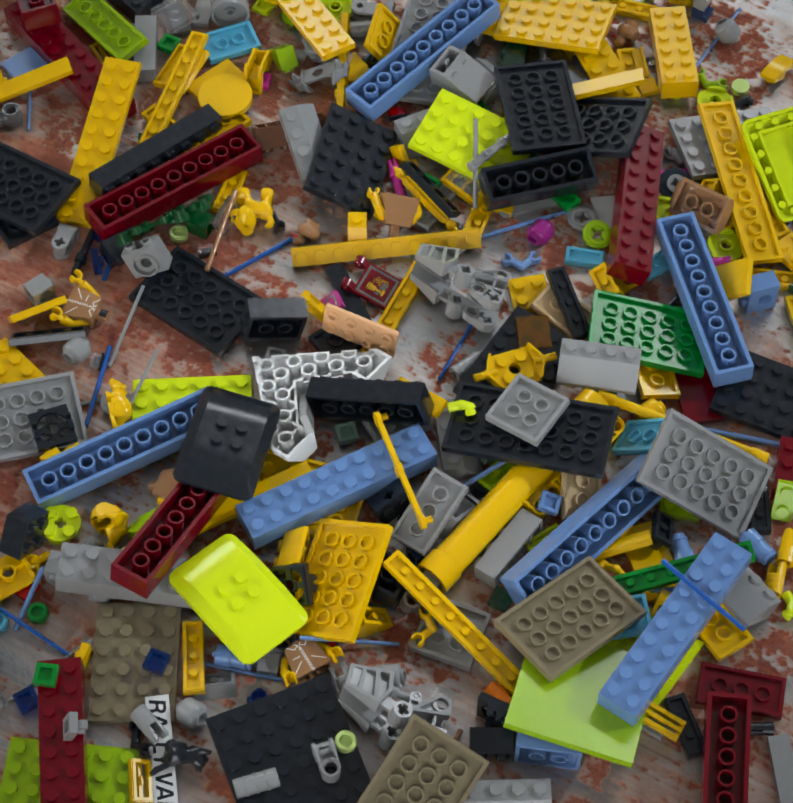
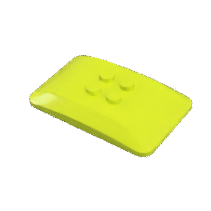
M792 106L747 119L741 125L745 144L764 192L776 217L784 223L793 221Z
M232 534L221 536L173 570L169 576V583L236 658L246 665L258 661L301 629L308 620L307 612L287 588L242 541Z

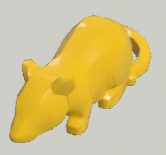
M111 378L109 386L112 392L105 391L110 421L114 429L130 419L132 406L126 398L127 391L125 388L127 386Z

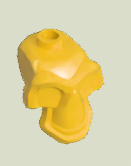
M101 502L95 505L91 512L90 521L98 533L108 538L107 548L114 549L120 539L128 534L129 515L117 505H112L108 502Z

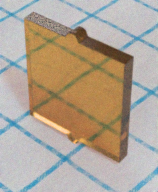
M532 314L530 316L516 317L519 348L525 347L528 342L536 349L552 348L548 316H534Z

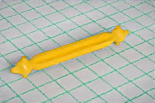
M393 167L396 178L401 179L403 185L416 198L420 199L419 201L441 223L446 224L447 230H458L457 223L454 220H450L411 177L406 175L402 168Z

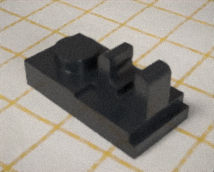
M660 509L653 512L651 533L653 544L649 546L656 551L662 545L670 548L673 541L674 518Z

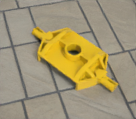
M529 342L525 347L493 356L489 353L486 370L473 374V379L475 383L486 380L494 387L507 388L517 375L511 373L509 368L516 367L519 369L520 374L539 382L543 379L546 362L557 360V355H555V352L544 355Z
M49 550L39 556L31 553L20 561L8 555L0 558V606L2 605V600L34 582L40 565L47 561L49 557ZM7 570L14 571L13 575L10 577L3 576L4 572Z

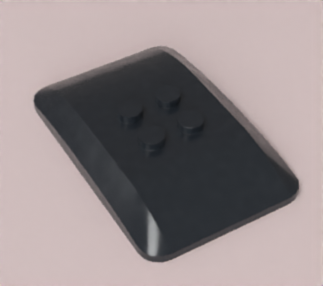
M209 386L204 388L174 468V479L179 483L240 501L252 499L280 417L279 407L266 401L218 387Z

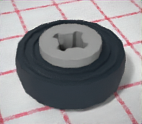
M680 168L665 170L660 176L659 193L662 196L671 198L677 183L682 181L683 177L690 179V176Z

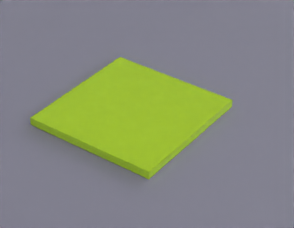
M604 645L551 683L524 657L503 727L631 768L646 711L635 727L597 704L598 693L628 651Z

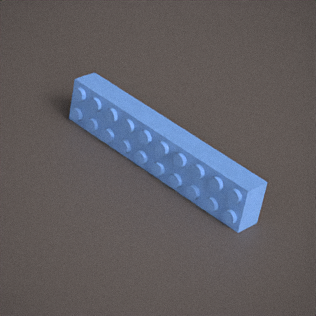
M496 0L453 1L345 89L347 103L365 118L375 121L430 76L429 69L449 45L461 50L500 18V3Z
M694 211L657 219L655 234L713 388L751 380L754 364Z
M204 388L22 470L38 506L46 509L49 506L61 505L181 450Z
M419 423L389 436L399 461L403 465L407 479L437 466L438 454ZM381 439L257 495L248 501L235 505L236 517L255 550L284 537L287 531L308 526L321 518H325L375 495L398 477L394 471V464L385 443Z
M640 453L500 577L515 605L590 555L593 559L598 557L663 498L635 481L647 453Z
M715 532L684 576L716 603L721 605L749 566L752 553ZM680 580L598 693L597 704L635 727L717 610Z

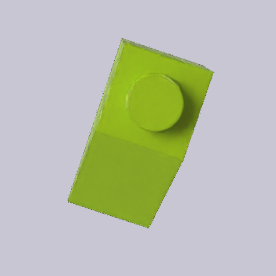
M283 44L268 49L272 51V60L278 71L288 73L294 71V67L299 66L293 45Z

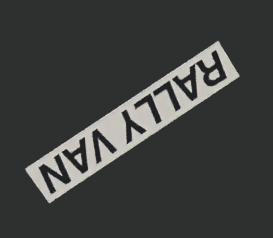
M169 694L145 697L147 708L169 733V736L166 738H161L157 734L159 742L154 744L155 748L149 747V752L152 756L150 758L151 769L163 763L164 744L168 740L173 739ZM169 767L152 776L154 803H178L175 767Z

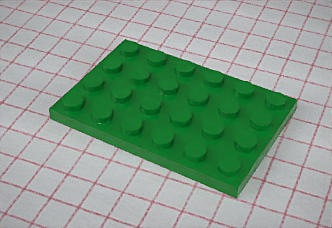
M598 289L594 290L588 333L589 342L642 349L640 365L697 378L703 377L705 364L684 308Z

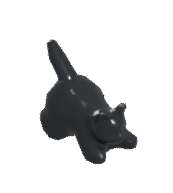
M170 739L164 744L163 763L154 767L150 772V776H154L169 767L191 764L197 772H202V768L209 761L206 755H210L212 751L194 745L188 747L187 743Z

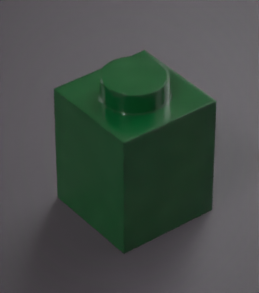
M195 210L189 213L191 219L185 221L188 232L207 240L216 227L215 216L206 211L197 214Z

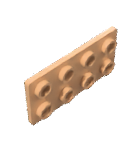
M330 303L326 304L322 323L323 330L340 336L347 341L362 345L364 348H377L392 356V358L394 357L399 337L398 331Z

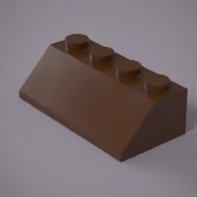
M323 112L317 113L321 128L326 118V114ZM280 120L252 125L254 138L261 144L263 153L272 152L273 148L280 147L281 150L289 149Z

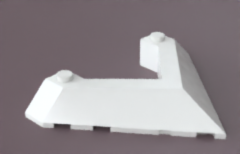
M377 348L369 349L368 352L343 350L338 354H330L328 351L298 353L296 355H271V358L260 359L259 356H253L252 361L261 400L275 404L280 409V417L271 441L272 452L288 462L305 461L317 449L314 432L307 435L299 418V397L307 392L311 377L325 376L328 378L344 377L347 379L384 380L392 361V356Z

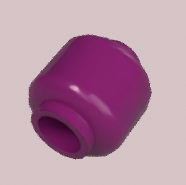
M542 218L536 219L526 230L527 239L534 246L546 245L555 234L553 224L549 220Z

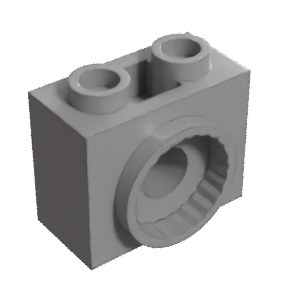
M159 235L147 236L141 240L132 241L124 246L121 254L122 259L136 279L152 277L158 272L169 270L173 258Z

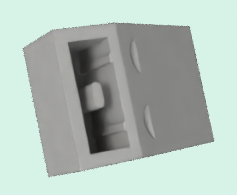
M451 45L446 48L429 69L431 84L476 105L496 81L495 76L466 52Z

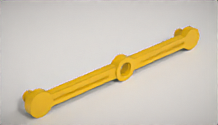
M379 411L373 412L374 422L392 459L396 476L400 478L414 510L421 530L427 529V525L433 523V518H431V515L425 517L422 514L403 465L399 461L383 424V421L389 419L387 413L380 414Z

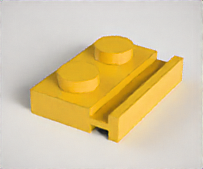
M642 46L638 49L631 47L616 50V56L625 71L642 68L644 77L649 78V70Z

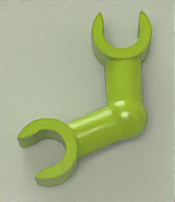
M701 67V73H698V78L705 89L709 86H720L727 90V79L720 78L718 81H708L705 76L706 70Z

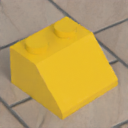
M308 526L285 532L284 538L279 540L278 551H280L279 557H275L273 566L305 563L310 549ZM292 570L293 578L298 582L300 574Z

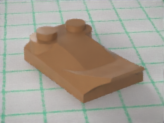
M683 177L682 181L677 183L670 198L668 212L678 215L694 211L699 227L718 235L725 228L732 213L734 200Z

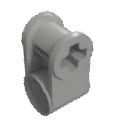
M62 223L58 225L51 241L55 259L65 260L70 256L74 245L79 239L80 228Z
M330 737L328 741L319 744L311 743L312 753L322 779L327 783L337 782L341 775V764L333 738ZM334 767L337 771L333 774H328L325 769Z

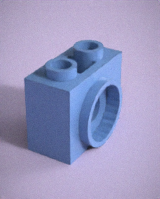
M774 270L752 275L751 294L738 298L739 306L744 309L745 314L775 307L781 285Z

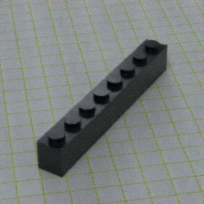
M206 104L89 173V186L99 196H102L174 159L177 155L188 151L197 143L203 142L212 134L218 133L222 129V117L209 104Z

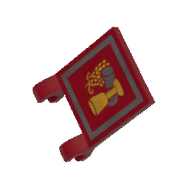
M358 255L354 266L364 269L363 274L356 284L350 278L344 277L340 288L353 292L385 310L402 280L373 265L364 256Z

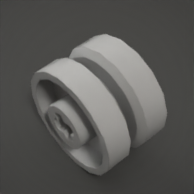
M210 0L211 19L220 27L224 28L247 21L250 17L249 0Z

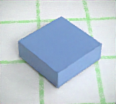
M543 489L537 510L556 517L563 496Z

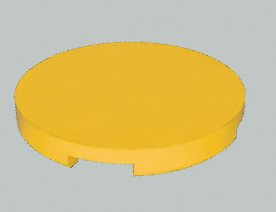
M233 74L213 76L206 80L198 91L200 107L209 104L222 117V120L244 114L250 108L253 101L250 84L244 78Z

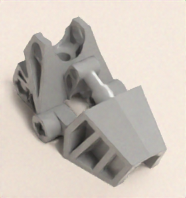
M421 243L415 255L416 263L410 274V279L433 304L440 300L447 303L445 310L447 317L451 319L463 317L465 321L478 330L488 333L492 332L506 290L504 288H507L511 274L503 269L483 270L481 268L474 269L469 264H457L459 248ZM497 275H502L505 278H498ZM451 281H454L453 284L458 289H468L466 298L450 288Z
M354 663L350 664L338 702L365 733L370 728L380 733L378 744L381 749L390 751L413 713L447 734V730L443 729L444 720H448L451 715L452 701L446 696L440 694L421 703L422 694L420 692L413 691L409 694L394 686L395 671ZM390 697H392V698H394V699L399 698V699H401V701L396 702V701H394L393 699H391ZM436 702H444L447 708L445 710L439 709L436 706ZM384 710L388 712V718L382 715Z

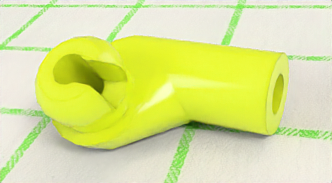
M458 400L447 403L449 413L465 410L466 416L476 414V406L472 402Z
M790 590L782 594V598L787 604L786 609L782 611V616L787 621L793 618V594Z

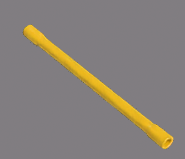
M598 391V394L611 406L619 407L647 419L665 418L666 416L655 410L620 398L608 391ZM720 436L767 464L770 453Z

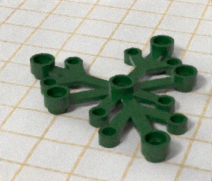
M212 194L202 195L186 207L183 204L163 213V217L159 218L158 221L150 223L147 220L138 224V226L128 229V232L125 231L116 235L119 247L134 241L132 236L138 234L142 236L154 231V226L166 223L169 225L176 223L177 225L191 219L189 213L195 210L199 214L212 208L211 204H213L212 200H214Z

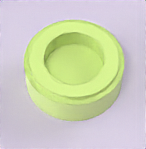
M736 79L732 82L731 92L740 97L747 95L750 84L745 79Z
M174 225L169 230L170 239L174 243H184L188 239V229L184 225Z
M342 730L336 735L335 746L339 752L347 754L355 749L357 738L353 732Z

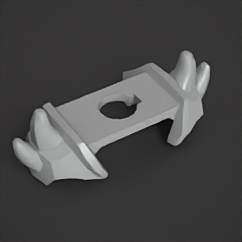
M337 58L335 61L332 59L331 62L307 70L302 69L299 76L292 73L293 80L288 82L298 92L304 91L311 94L314 92V89L308 86L310 83L332 77V86H335L341 78L348 76V63L344 61L343 64ZM323 70L321 75H313L316 71Z

